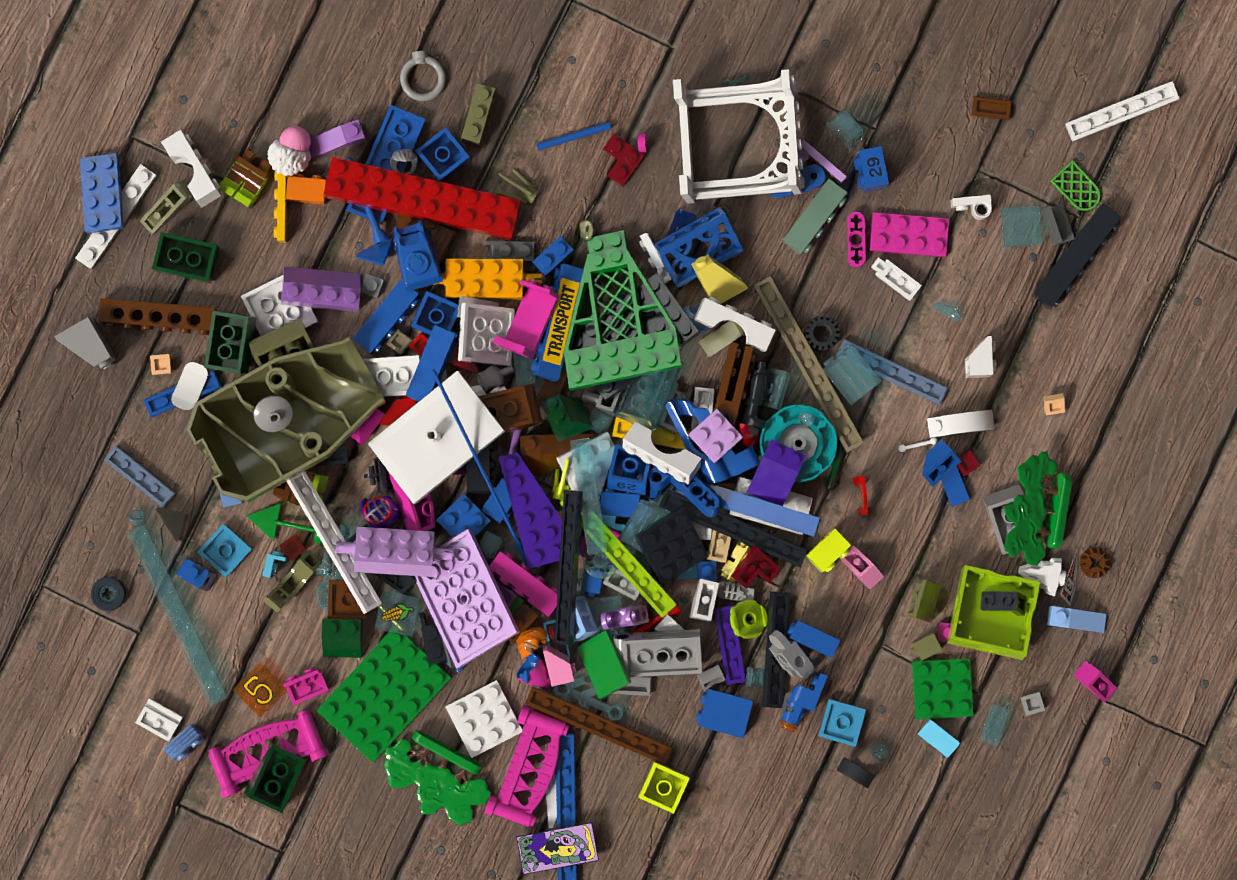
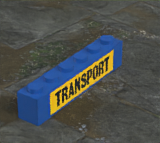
M563 263L554 270L553 279L555 281L551 287L555 289L554 293L560 297L536 350L538 352L537 357L533 360L531 370H533L532 376L551 382L558 381L560 378L565 345L584 269Z

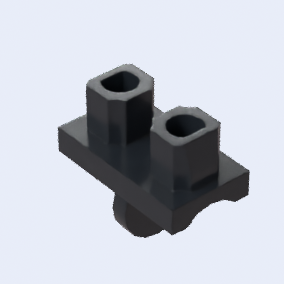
M374 458V466H368L369 474H364V478H370V485H376L377 493L387 492L393 488L391 478H386V471L388 470L379 458Z

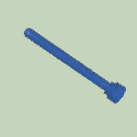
M347 157L346 160L354 162L352 157ZM364 207L374 231L372 233L374 244L378 245L388 241V235L380 228L374 210Z

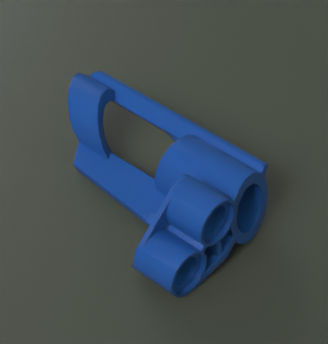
M672 398L667 402L665 407L686 449L701 458V467L698 473L702 481L708 483L720 482L731 476L741 474L760 463L752 446L744 450L741 448L735 453L730 449L718 461L713 463L701 448L696 450L680 418V415H691L696 417L699 423H701L710 415L709 410L703 407H696L693 402L680 398Z

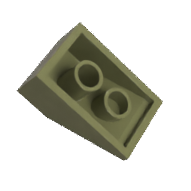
M917 579L907 617L931 623V620H935L938 609H935L937 601H941L943 591L940 590L941 586L924 579Z

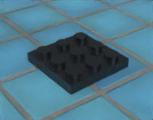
M683 506L678 507L634 535L658 584L661 586L709 557Z

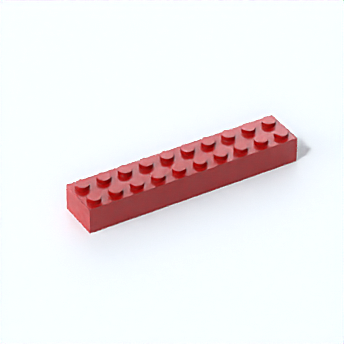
M335 157L331 159L323 194L324 198L507 240L512 238L520 200Z

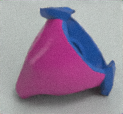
M533 652L527 656V660L519 668L516 677L525 684L548 691L551 688L548 669L537 652Z

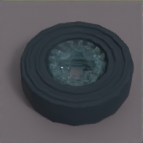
M113 577L98 579L91 589L93 604L103 611H113L119 608L126 597L123 584ZM107 588L113 592L109 600L108 597L103 595Z

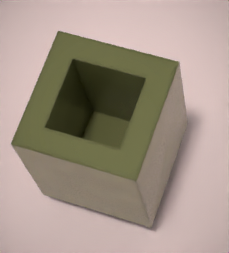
M930 633L912 642L913 647L910 648L915 659L919 657L921 661L942 651L934 633Z

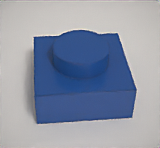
M716 561L699 562L697 564V581L700 579L717 581Z

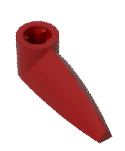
M740 423V433L743 437L741 446L747 448L752 446L753 449H758L761 430Z

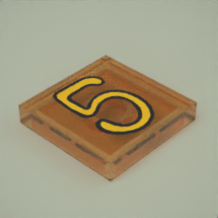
M261 663L233 689L259 717L287 691Z

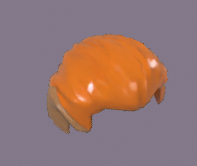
M533 627L519 635L516 642L522 660L539 648L538 642L545 643L547 638L546 630L540 627Z

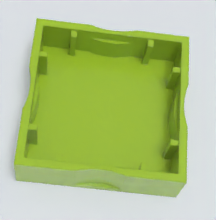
M964 565L961 569L947 643L1023 660L1027 656L1031 635V619L1036 608L1040 582L1017 576L1000 575L990 570ZM982 592L1021 593L1026 596L1025 616H1017L1011 611H982L980 609Z

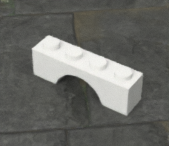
M179 130L161 141L175 164L188 163L193 166L194 175L187 187L201 208L221 196L218 191L220 189L219 184L215 178L211 180L209 176L211 171L206 163L202 165L200 161L202 156L197 149L193 150L191 145L194 143L188 134L184 135Z
M713 297L702 300L694 321L710 328L720 321H733L744 330L747 345L762 352L767 350L775 332V329L771 328L772 325L765 321L759 323L754 320V316L748 313L742 315L736 312L737 309L730 305L724 307L719 304V300Z
M635 421L623 438V448L625 451L639 456L645 463L655 465L661 472L671 474L679 482L689 484L701 467V458L686 449L675 454L660 452L651 441L652 430Z

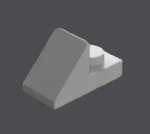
M611 566L603 584L638 601L641 596L640 592L620 570Z

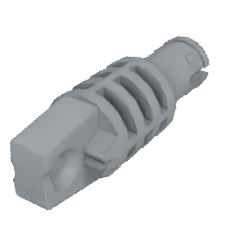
M721 581L719 582L717 595L721 599L736 601L753 600L755 588L748 586L746 589L738 583Z

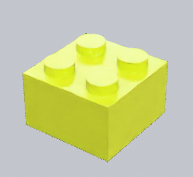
M832 529L806 554V557L820 572H829L836 565L834 561L837 558L843 559L850 552L848 548L851 545L836 529Z
M654 761L638 798L674 814L690 777Z

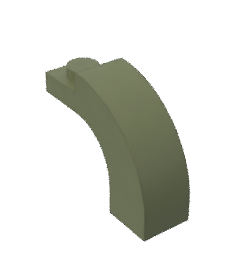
M308 550L263 601L278 613L308 583L323 564V561Z

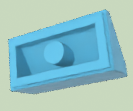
M930 719L917 733L947 758L960 745L959 741Z

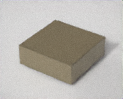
M397 328L386 344L402 355L413 340Z

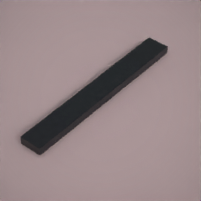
M666 489L659 507L672 512L678 507L683 506L691 521L751 547L755 546L767 554L801 568L808 551L807 549L722 512H719L715 517H707L687 497Z
M564 490L554 644L573 646L583 497V491Z

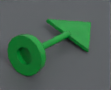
M281 503L247 515L273 541L277 525L315 532V542L323 545L313 527L278 520Z

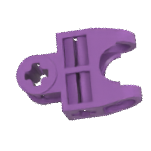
M646 605L624 607L623 609L601 613V623L604 630L649 622Z

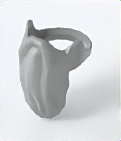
M412 149L396 150L390 158V165L393 171L399 172L396 168L398 161H411V170L405 173L411 175L416 170L418 158Z

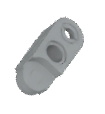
M777 630L769 636L773 644L769 648L783 670H786L789 675L795 678H807L814 672L813 664L796 641L787 640Z

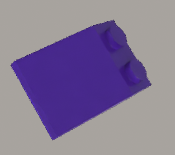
M771 439L746 493L761 500L783 506L807 455Z

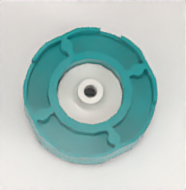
M804 405L784 407L767 420L766 428L761 431L759 440L761 457H763L771 439L807 455L795 482H806L815 479L832 464L837 449L835 429L823 413L813 407ZM795 441H800L801 446L797 447Z

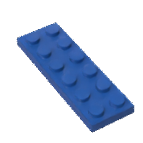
M390 105L366 165L392 170L390 158L394 151L401 149H412L413 151L426 119ZM398 161L396 165L397 170L404 173L409 161ZM348 204L346 209L348 212L369 220L363 206ZM373 209L378 223L382 225L388 212Z

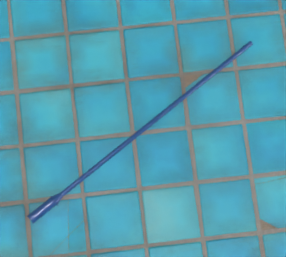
M433 369L431 372L513 535L514 546L517 548L524 564L527 565L522 542L517 537L435 369Z

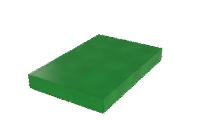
M605 630L577 647L599 699H604L632 683L614 644L610 630Z

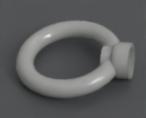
M427 51L412 52L413 58L408 60L401 70V86L404 92L414 100H432L442 92L445 86L446 75L444 68L436 59L428 56ZM426 63L433 66L437 71L438 83L431 92L421 94L415 92L410 87L408 73L416 64Z

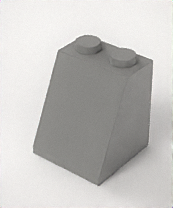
M89 317L54 336L58 342L98 369L107 370L117 360L95 320Z

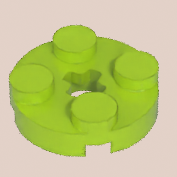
M743 600L731 608L730 623L736 636L749 639L756 638L763 633L762 631L767 625L768 617L765 608L756 603L757 601ZM747 614L749 617H752V620L749 622L750 624L746 622Z

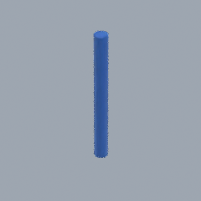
M609 122L543 141L536 144L537 149L540 151L610 130L611 126Z

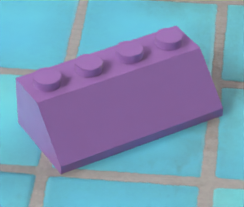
M284 266L280 305L351 312L358 311L360 274Z

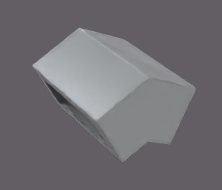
M719 665L702 672V674H697L703 690L725 681Z

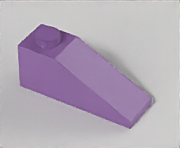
M355 120L311 138L309 151L312 159L366 141L360 121Z

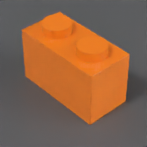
M293 174V177L288 176L286 200L289 202L326 205V198L323 197L326 180H323V176L312 175V178H304L303 174Z

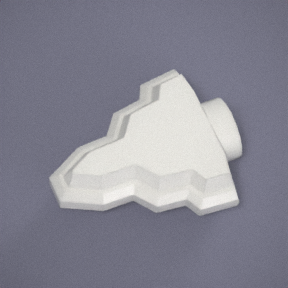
M1061 558L1041 561L1038 566L1026 564L1019 566L1018 574L1022 577L1039 581V588L1044 589L1045 594L1055 596L1058 586L1064 585L1066 571L1061 570Z

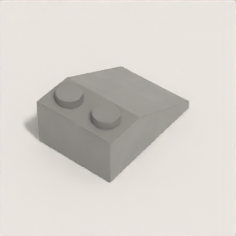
M1019 484L983 497L1002 555L1008 554L1004 545L1007 534L1015 527L1014 522L1007 519L1004 507L1009 503H1013L1017 495L1024 496Z

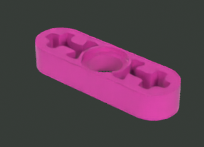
M852 212L847 218L848 263L854 268L861 267L866 260L865 218L860 212ZM854 216L861 219V222L858 223V229H862V232H850V229L855 228L854 222H851ZM855 234L862 238V242L859 245H854L851 242V237ZM862 247V251L858 250V257H862V260L855 264V261L851 259V257L855 256V250L851 251V248L858 249Z

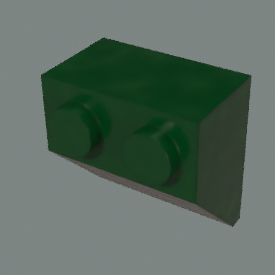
M558 394L541 401L545 416L558 442L594 428L579 398Z
M322 619L323 657L362 658L363 619Z

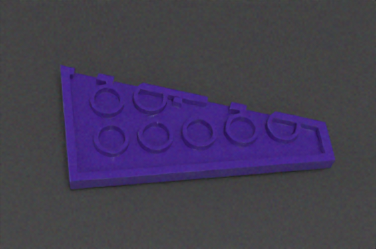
M518 452L499 457L529 569L559 561L562 518ZM579 546V555L585 554Z

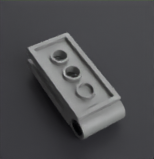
M700 629L636 632L632 635L620 633L613 636L614 644L629 677L702 674ZM679 651H685L684 654H680V653H678V652H679Z

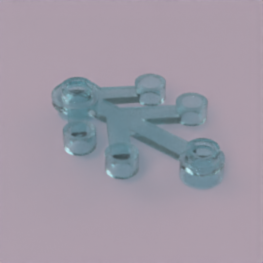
M588 673L573 682L560 684L566 686L565 692L559 690L560 685L553 686L554 694L557 697L572 703L571 696L578 700L581 708L588 711L590 710L587 704L608 713L609 718L612 720H619L623 715V709L619 705L610 706L592 698L591 696L597 694L594 687L582 692L574 690V688L580 685L592 684V681L588 683L584 679L585 676L589 675ZM613 709L619 710L617 716L612 715Z

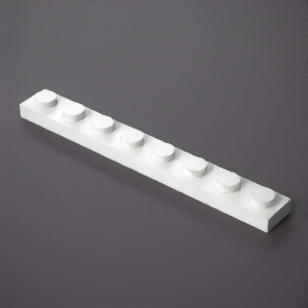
M304 471L288 480L289 487L362 612L365 614L382 604L365 573L354 572L353 554L335 553L336 541H346L306 472Z

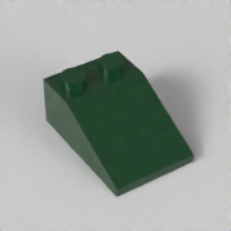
M271 744L252 775L242 798L274 813H283L306 760Z

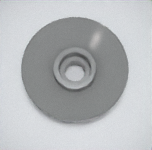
M280 396L266 397L254 409L256 424L262 430L268 432H277L284 429L290 423L293 415L290 403ZM272 415H277L276 418L271 419Z

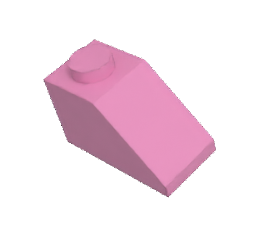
M853 545L849 549L850 552L841 560L862 583L871 589L884 576Z
M542 644L551 686L573 682V674H577L575 663H571L569 656L548 644Z

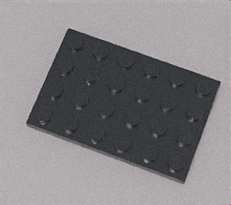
M656 273L647 282L678 330L681 347H683L698 336L700 332ZM644 283L638 286L640 306L655 303ZM629 293L621 300L626 302L631 294ZM632 300V302H631L630 305H629V306H631L632 308H634L633 300ZM617 302L611 310L618 313L623 304ZM627 308L621 317L628 321L634 312ZM659 308L642 312L645 335L670 329V325ZM608 312L603 321L610 324L615 315ZM619 319L613 328L620 332L626 323ZM634 319L632 324L637 327L636 319ZM588 323L575 333L571 351L596 345L594 323ZM601 323L602 333H604L607 326ZM629 326L624 335L632 338L637 330ZM611 330L605 339L613 342L618 334ZM642 376L595 386L608 402Z

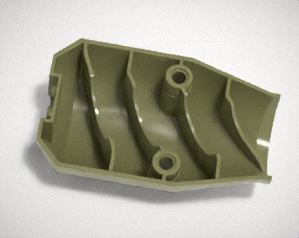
M348 337L343 341L274 358L196 402L187 431L195 446L213 463L211 467L216 476L212 478L220 493L224 496L251 502L329 458L386 401L361 355ZM269 396H280L286 399L293 411L292 419L288 426L277 432L262 430L254 420L256 405L262 399ZM272 415L271 419L276 418L277 415Z

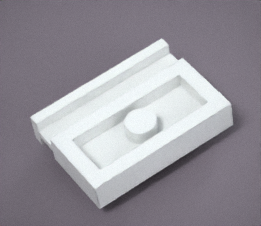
M149 698L135 723L170 742L183 716Z

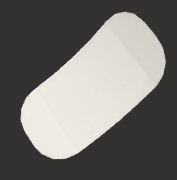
M190 362L184 367L171 398L172 403L176 407L183 410H190L194 407L208 375L204 366Z

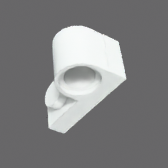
M991 195L953 198L950 201L951 208H956V211L968 210V207H971L972 216L977 220H983L991 213ZM977 206H984L986 213L980 215L977 212Z

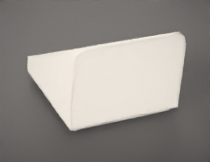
M668 614L655 627L657 631L684 630Z

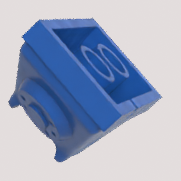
M419 220L417 224L403 228L394 227L395 240L393 241L406 292L443 282L432 234L424 223Z

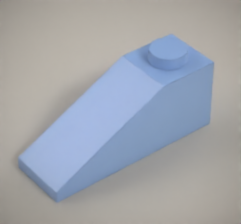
M1049 606L1046 625L1104 633L1106 614Z

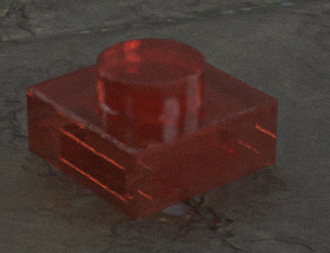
M296 534L279 545L290 561L307 550Z

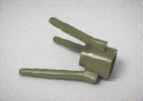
M513 169V172L526 184L525 186L499 172L500 177L521 190L519 195L522 197L495 190L496 194L520 200L525 205L527 202L533 203L539 192L535 189L537 186L530 183L516 169Z

